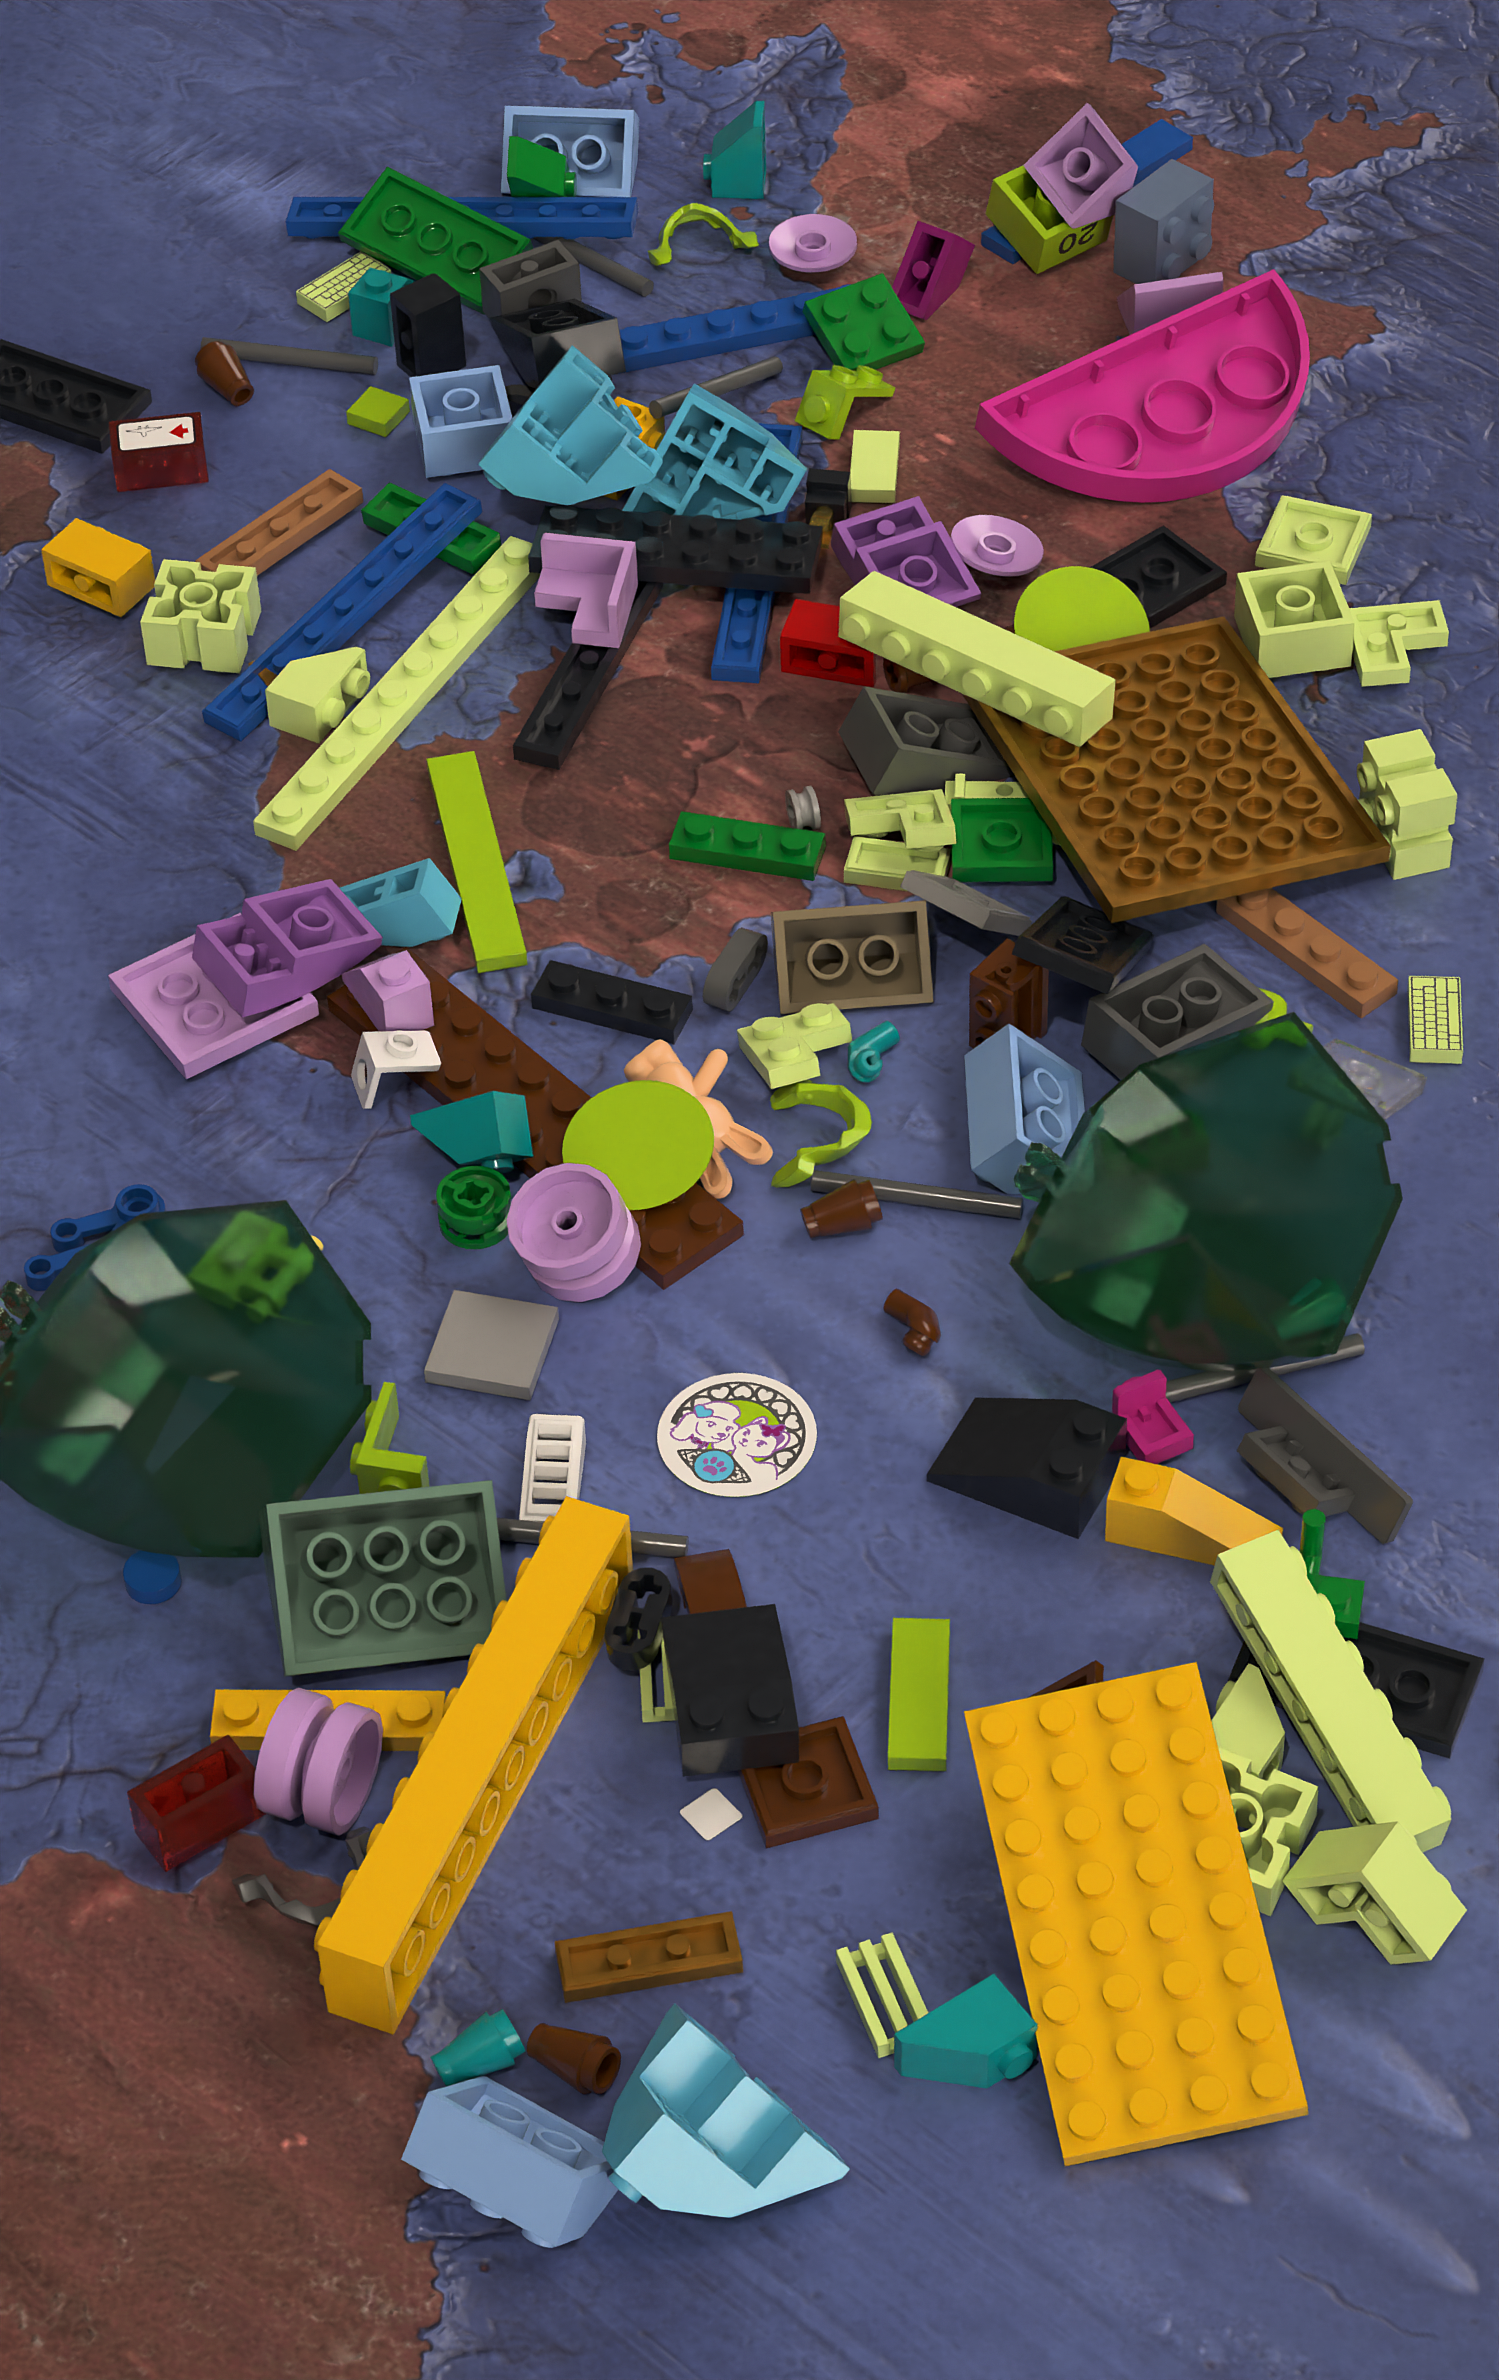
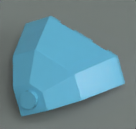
M572 345L511 419L478 465L484 470L483 473L487 480L501 490L507 489L515 496L568 506L649 483L658 473L663 461L655 449L647 446L638 438L643 430L628 406L621 404L618 407L610 394L615 389V386L608 375Z
M693 384L656 450L663 461L658 473L651 482L635 486L622 511L642 513L662 511L669 515L682 516L705 514L714 518L736 520L761 515L766 516L784 511L807 468L772 433L736 407L700 386Z
M675 2003L664 2016L617 2099L602 2149L603 2155L613 2169V2173L608 2177L609 2180L635 2203L642 2196H645L659 2209L727 2218L741 2215L840 2180L847 2174L850 2168L837 2151L818 2133L814 2132L792 2113L793 2110L761 2079L756 2077L752 2080L736 2060L735 2055L721 2041Z

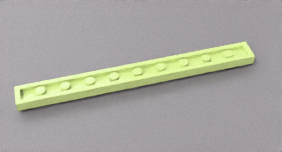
M510 536L253 820L256 836L295 851L299 849L539 579L540 573H529L528 556L533 543Z

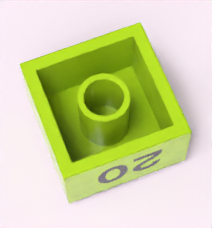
M1020 166L993 179L986 210V216L1036 274L1107 241L1114 216L1112 215L1075 229L1071 228L1024 166Z

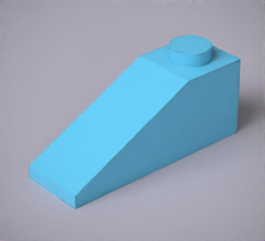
M430 858L340 887L341 891L383 937L381 945L413 947L431 940L437 941L453 934L462 900Z

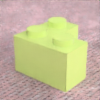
M1399 1821L1319 1831L1282 1880L1316 1925L1357 1921L1390 1965L1431 1961L1467 1911L1451 1890L1449 1881L1436 1871L1417 1846L1415 1837L1407 1829L1403 1828Z

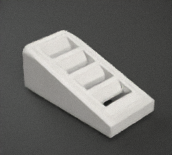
M533 1414L529 1417L519 1520L544 1522L549 1515L555 1516L561 1506L556 1504H534L535 1499L564 1500L568 1496L579 1500L586 1448L585 1422L582 1417ZM540 1459L569 1460V1462L540 1461ZM537 1480L567 1481V1483L537 1482Z

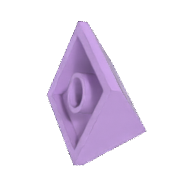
M1088 103L1023 165L1067 224L1073 229L1115 215L1116 200L1133 188L1138 170V165Z
M1222 272L1134 284L1117 297L1118 307L1129 334L1138 332L1223 293Z

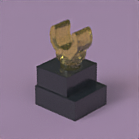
M809 468L806 480L805 520L808 525L823 526V543L821 548L829 549L834 523L849 519L852 507L851 472Z

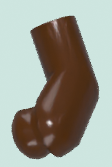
M897 1288L893 1290L884 1303V1312L911 1327L902 1339L903 1345L921 1356L927 1355L931 1350L933 1342L938 1343L941 1337L936 1313L929 1306Z

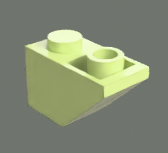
M352 647L290 661L265 689L269 725L320 743L332 728L337 727L341 723L344 714L357 699L362 698L368 690L370 673L367 671L365 649Z
M1248 1663L1236 1683L1230 1680L1223 1687L1216 1704L1217 1713L1211 1721L1217 1745L1251 1759V1775L1268 1781L1273 1769L1280 1771L1282 1768L1285 1731L1260 1669Z

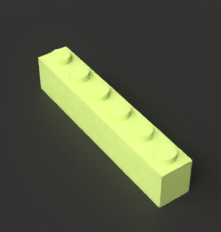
M872 571L840 597L838 637L1073 745L1082 746L1112 719L1116 679L890 577Z
M1278 1529L1218 1554L1210 1583L1353 1827L1399 1821L1402 1827L1415 1837L1417 1846L1422 1852L1441 1845L1451 1822L1449 1802L1439 1787L1431 1786L1422 1771L1421 1757L1415 1744L1410 1738H1403L1392 1720V1709L1387 1697L1380 1689L1374 1690L1363 1672L1364 1665L1360 1652L1353 1642L1344 1640L1335 1625V1614L1329 1600L1324 1594H1317L1307 1578L1306 1564L1298 1549L1294 1546L1289 1547Z

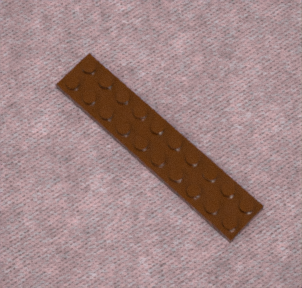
M404 947L398 951L407 950L430 982L434 1026L424 1030L430 1033L441 1061L438 1071L403 1073L441 1105L491 1091L524 1095L533 1157L514 1162L513 1165L526 1176L532 1178L545 1168L564 1164L562 1148L567 1127L577 1111L592 1097L409 948ZM346 985L327 996L329 1011L360 1037L362 1032L378 1031ZM697 1183L679 1197L660 1206L642 1210H629L638 1224L641 1248L635 1267L663 1290L744 1236L743 1220Z

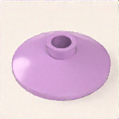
M807 214L787 219L776 226L769 237V251L772 257L784 267L800 272H824L838 268L848 262L857 249V237L851 226L838 218L822 214Z
M976 515L962 519L952 529L950 538L963 561L982 572L998 576H1020L1035 570L1042 561L1044 550L1040 539L1030 529L1014 520L994 515Z

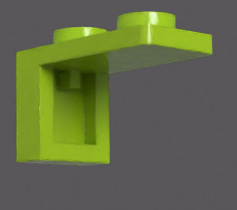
M833 365L831 370H812L795 422L829 440L840 439L854 397H893L895 387L882 381L883 374L866 366L859 365L857 370H850L842 366Z
M384 1382L378 1400H370L365 1414V1438L363 1443L356 1442L352 1449L350 1473L351 1475H357L360 1494L430 1487L426 1456L388 1451L399 1419L396 1383Z

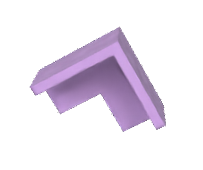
M544 533L540 542L542 570L534 592L535 607L577 611L571 628L572 643L619 648L638 587L636 542Z

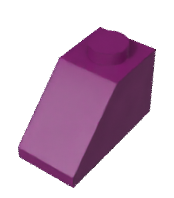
M917 221L892 285V289L908 314L927 320L960 286L974 250V244L954 233Z

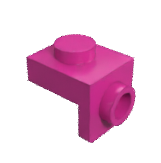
M1155 1370L1146 1375L1135 1376L1126 1380L1122 1385L1114 1388L1112 1398V1413L1127 1418V1446L1138 1460L1153 1464L1161 1463L1193 1449L1194 1434L1166 1398L1167 1378L1161 1370Z

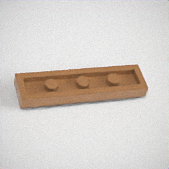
M328 469L196 559L195 562H200L201 571L216 572L219 564L256 567L258 576L362 504V488L335 471Z
M1273 888L1217 900V914L1362 1019L1397 994L1398 979Z

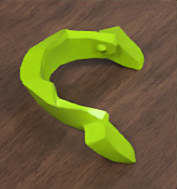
M691 203L679 208L665 221L658 237L659 247L647 252L651 264L655 266L669 264L672 261V250L669 246L668 238L673 236L675 228L680 224L694 221L707 222L713 229L723 228L729 236L734 249L759 247V243L754 231L741 232L718 210L703 204Z
M807 1079L781 1086L770 1098L773 1110L786 1109L799 1104L828 1108L842 1116L847 1123V1130L842 1132L837 1143L798 1149L797 1156L775 1173L771 1186L780 1188L801 1183L813 1175L814 1166L832 1162L853 1150L871 1129L872 1120L867 1105L846 1087L839 1084H815Z

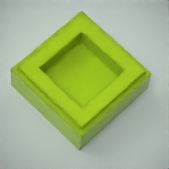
M370 386L346 411L347 424L387 437L410 412L409 399Z

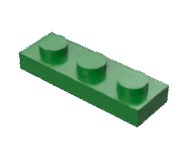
M389 482L361 510L363 523L390 535L427 499ZM473 521L436 558L474 575L501 547L500 533Z
M681 811L669 842V859L814 881L826 848L825 833Z

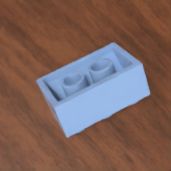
M505 106L502 194H511L507 180L509 136H518L566 156L569 172H576V197H631L638 162L639 117L634 110Z
M1007 1024L964 1055L971 1171L984 1182H990L1008 1195L1084 1193L1091 1188L1082 1072L1011 1024Z
M486 2076L428 2092L401 2160L419 2169L420 2178L428 2184L441 2189H454L471 2199L470 2205L476 2211L492 2218H505L523 2228L521 2233L526 2239L548 2248L557 2247L583 2237L619 2190L608 2178L613 2173V2169L602 2153L604 2141Z

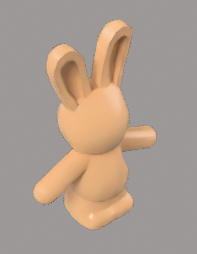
M661 1039L656 1040L626 1064L624 1068L625 1077L629 1082L652 1080L675 1085L690 1093L703 1105L712 1122L714 1147L710 1162L700 1179L705 1190L714 1198H724L730 1194L732 1177L720 1153L728 1148L749 1164L763 1165L772 1157V1147L762 1136L735 1123L732 1115L721 1101L708 1097V1094L727 1065L728 1056L722 1049L712 1050L694 1078L688 1069L683 1066L672 1047Z

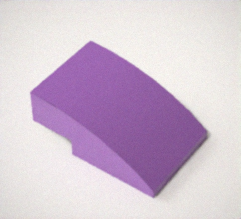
M919 496L834 523L830 546L855 585L872 571H876L954 607L981 598L982 593L941 521L935 523L932 521Z
M328 879L246 898L243 901L240 916L197 925L192 959L243 1018L293 1001L339 977L380 947L383 937L333 880Z

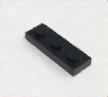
M553 960L549 961L531 993L532 1009L654 1040L661 1039L673 1045L676 1043L693 1011L691 995Z

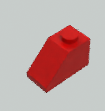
M795 599L780 635L781 672L874 688L876 683V654L838 637L840 606Z

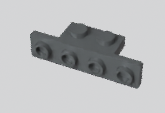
M1268 1367L1257 1368L1238 1405V1410L1259 1431L1245 1433L1237 1452L1253 1466L1255 1473L1259 1477L1271 1482L1290 1500L1292 1507L1303 1515L1309 1509H1318L1325 1516L1347 1511L1381 1543L1393 1542L1413 1504L1412 1498Z

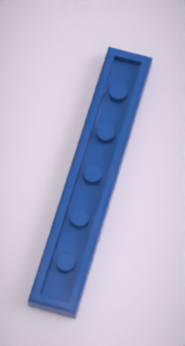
M1160 119L1122 143L1121 145L1138 165L1133 187L1169 160H1177L1191 151L1193 148V137ZM995 225L981 233V245L1011 264H1015L1022 259L1021 255Z

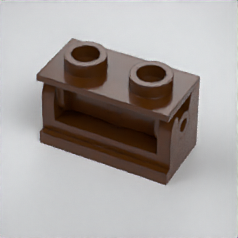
M1008 938L970 973L969 1046L972 1048L977 1047L1007 1024H1011L1033 1040L1036 1037L1042 1039L1047 1034L1049 970L1012 955L1015 942Z

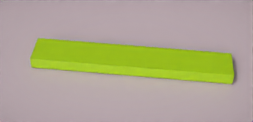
M475 751L426 759L428 775L457 892L462 898L461 908L477 972L483 973L528 965L527 953Z

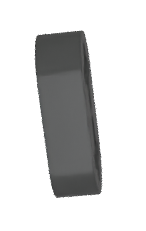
M742 927L733 934L708 972L703 988V1001L705 1004L728 1012L737 1006L764 963L768 948L766 935Z

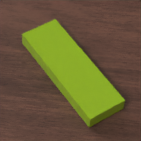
M893 1618L888 1770L946 1771L950 1619Z

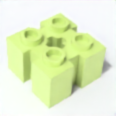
M163 559L154 583L156 597H149L140 621L147 665L184 668L190 661H198L202 663V670L240 674L248 651L247 635L253 636L261 613L256 567L219 564L216 572L201 571L200 562Z
M1418 729L1364 741L1363 762L1357 765V778L1360 785L1358 801L1391 845L1389 861L1384 862L1393 880L1450 868L1453 838L1448 828L1449 825L1455 823L1457 793L1444 769L1436 768L1435 753L1422 730Z
M1218 1746L1237 1825L1248 1829L1239 1833L1259 1912L1271 1917L1285 1886L1282 1880L1290 1871V1852L1299 1855L1317 1816L1318 1786L1273 1769L1268 1781L1251 1775V1759Z

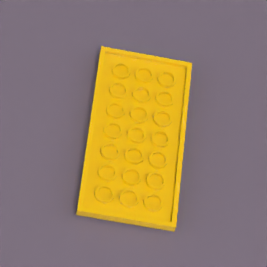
M1197 1662L964 1711L1032 2019L1038 2024L1037 2031L1035 2032L1065 2167L1308 2115V2105Z

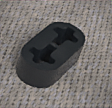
M639 1568L628 1573L620 1583L604 1635L608 1658L617 1668L623 1670L645 1668L654 1661L658 1654L663 1638L661 1617L670 1616L673 1604L671 1584L668 1577L662 1571L654 1568ZM646 1592L655 1593L648 1596L644 1609L638 1608L637 1599H642ZM633 1629L639 1630L640 1639H635L632 1646L622 1645L630 1641Z

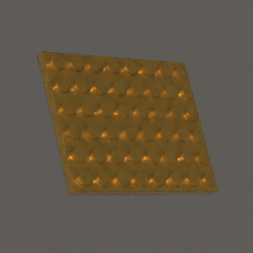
M1225 617L1054 651L1116 679L1112 719L1080 747L962 694L1111 923L1389 861L1391 848L1389 842Z

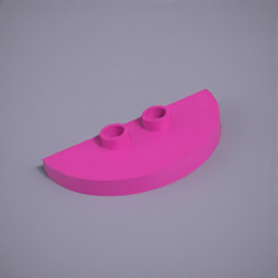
M1273 269L980 403L975 429L1002 455L1027 472L1049 483L1084 495L1114 501L1145 503L1187 499L1213 492L1234 483L1259 467L1278 449L1289 433L1297 416L1309 372V338L1303 316L1289 288Z

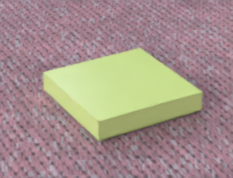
M1282 495L1257 549L1255 566L1271 569L1330 560L1339 584L1346 585L1371 528L1372 514Z

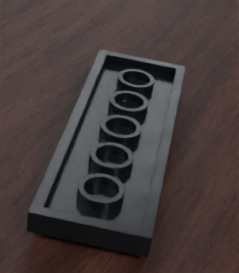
M562 504L556 506L545 505L528 556L529 573H541V538L544 533L636 542L638 581L810 594L823 543V526L808 525L799 521L776 523L762 522L755 518H744L741 520L714 518L705 514L682 516L669 515L662 511L642 513L621 511L611 507L589 509Z

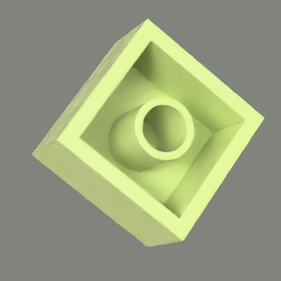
M1330 560L1237 573L1234 618L1245 646L1269 678L1351 666L1355 622Z

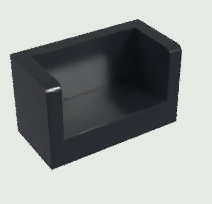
M435 273L390 293L396 362L401 370L409 377L458 371L466 367L460 293Z

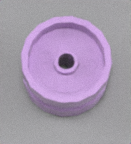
M564 1163L545 1168L527 1180L512 1199L507 1216L509 1240L540 1288L555 1298L564 1301L584 1302L603 1297L620 1286L636 1266L641 1248L638 1224L608 1176L592 1166Z
M302 1688L290 1691L278 1705L268 1725L260 1748L254 1779V1798L257 1809L263 1813L289 1821L304 1814L305 1823L312 1828L338 1836L347 1832L359 1817L368 1799L377 1773L383 1736L380 1714L373 1709L349 1702L339 1705L334 1710L332 1700L326 1695Z

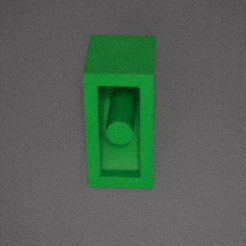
M509 136L507 180L512 197H576V172H569L565 155L521 137Z

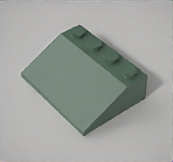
M492 1480L266 1504L259 1511L265 1571L284 1677L469 1656L478 1643H485L491 1632L492 1619L498 1604L502 1600L507 1601Z

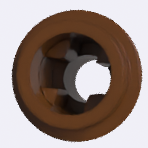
M221 341L210 342L200 349L195 358L198 376L229 400L232 405L241 406L247 403L254 394V388L235 349Z
M853 1179L810 1203L809 1206L800 1209L810 1239L817 1236L822 1237L872 1229L871 1223L883 1220L875 1191L869 1179L859 1183Z
M540 2023L534 2028L527 2042V2055L537 2060L538 2063L581 2094H589L591 2092L602 2094L606 2092L615 2081L620 2069L621 2053L618 2048L612 2046L610 2039L606 2036Z

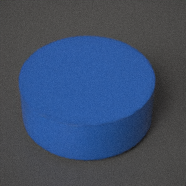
M146 1548L134 1553L126 1561L123 1568L126 1591L132 1599L139 1603L158 1604L172 1598L181 1586L182 1578L178 1560L171 1552L162 1548Z

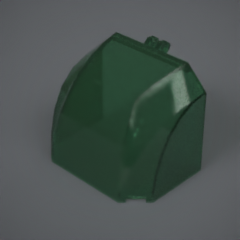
M1295 1012L1142 1063L1083 1113L1062 1157L1044 1144L1031 1142L1025 1154L1026 1165L1020 1164L1014 1176V1183L1024 1198L1039 1202L1009 1264L1026 1286L1066 1323L1109 1349L1160 1366L1212 1372L1252 1370L1284 1366L1334 1355L1339 1349L1403 1200L1400 1183L1391 1184L1383 1143L1391 1141L1389 1126Z
M287 1200L143 1213L75 1253L37 1302L21 1285L7 1280L0 1290V1301L4 1302V1306L8 1310L7 1312L0 1306V1340L4 1342L0 1348V1480L40 1511L90 1536L145 1552L181 1557L259 1558L263 1552L259 1511L266 1504L300 1501L372 1401L371 1385H364L363 1340H371V1323ZM9 1313L13 1314L14 1316L22 1320L19 1325L15 1321V1319L9 1315Z

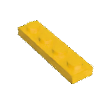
M215 1689L210 1730L211 1746L220 1744L222 1750H260L268 1725L278 1705L292 1690ZM309 1690L326 1695L332 1700L334 1710L339 1705L349 1702L373 1709L379 1713L383 1726L381 1751H419L425 1735L428 1732L435 1733L443 1719L442 1713L446 1700L445 1691Z

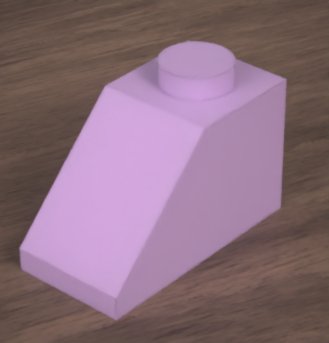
M407 950L387 955L342 974L343 982L378 1031H419L434 1026L430 982Z

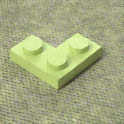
M1440 600L1349 608L1355 622L1352 655L1361 687L1409 683L1411 667L1406 650L1448 646L1449 630Z
M942 789L844 799L845 818L851 836L859 835L860 837L877 839L886 836L888 832L901 831L906 849L914 848L919 852H934L942 849L944 845L956 844L955 824Z
M823 1003L811 1004L804 1007L799 1013L780 1018H760L751 1026L737 1029L740 1049L771 1089L820 1076L818 1057L814 1052L852 1041L850 1023L834 1003L828 1005Z

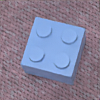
M500 365L409 377L413 423L426 478L483 470L478 465L512 419Z

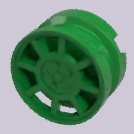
M467 1166L452 1171L441 1180L437 1187L436 1200L439 1227L446 1240L455 1246L465 1249H483L499 1243L508 1235L507 1216L511 1206V1192L507 1179L500 1172L484 1166ZM448 1228H452L455 1231L460 1232L459 1235L456 1236L455 1234L451 1233ZM468 1234L479 1235L480 1239L469 1240L465 1239Z

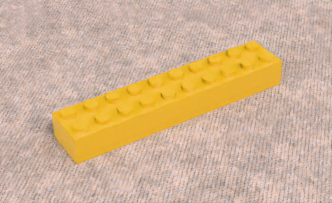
M566 1496L555 1516L549 1515L544 1521L537 1550L532 1558L526 1557L522 1561L516 1575L515 1589L508 1601L502 1600L498 1604L493 1615L491 1632L485 1643H478L474 1647L468 1661L467 1675L460 1688L453 1687L450 1690L443 1707V1719L435 1733L428 1732L423 1738L418 1752V1763L410 1778L403 1777L398 1783L393 1796L392 1810L385 1823L379 1822L373 1828L367 1843V1855L359 1870L352 1869L348 1873L342 1886L340 1904L333 1916H326L317 1929L314 1939V1950L319 1954L321 1967L319 1982L320 1985L324 1986L329 2013L394 2035L605 1642V1627L620 1583L628 1573L633 1571L629 1515Z

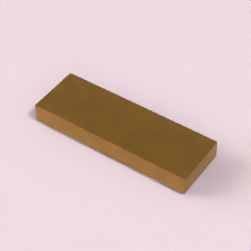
M732 1911L554 1941L565 2003L743 1972V1960Z

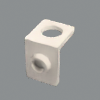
M428 1031L362 1032L351 1073L362 1108H372L381 1073L438 1071L441 1061ZM365 1064L367 1068V1083L365 1082Z

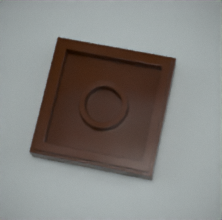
M844 1716L799 1727V1763L738 1770L766 1849L879 1819L878 1804Z

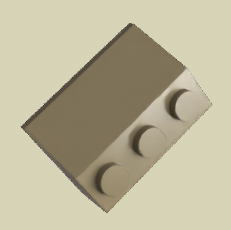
M926 900L770 912L780 1014L799 1013L804 1007L817 1003L827 1005L834 1003L840 1010L933 1002Z

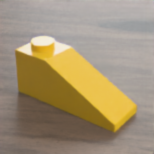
M1120 1457L1107 1496L1105 1541L1215 1566L1217 1555L1278 1529L1283 1536V1528L1176 1468Z

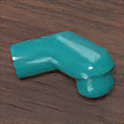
M890 1021L882 1022L850 1042L848 1046L847 1068L856 1080L860 1082L875 1080L883 1067V1060H880V1054L899 1043V1033Z

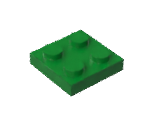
M883 273L807 300L804 303L802 312L834 365L850 370H857L859 365L877 370L923 352L925 345L923 337Z
M1030 798L951 799V815L956 831V844H952L953 879L959 882L1053 881L1052 831Z

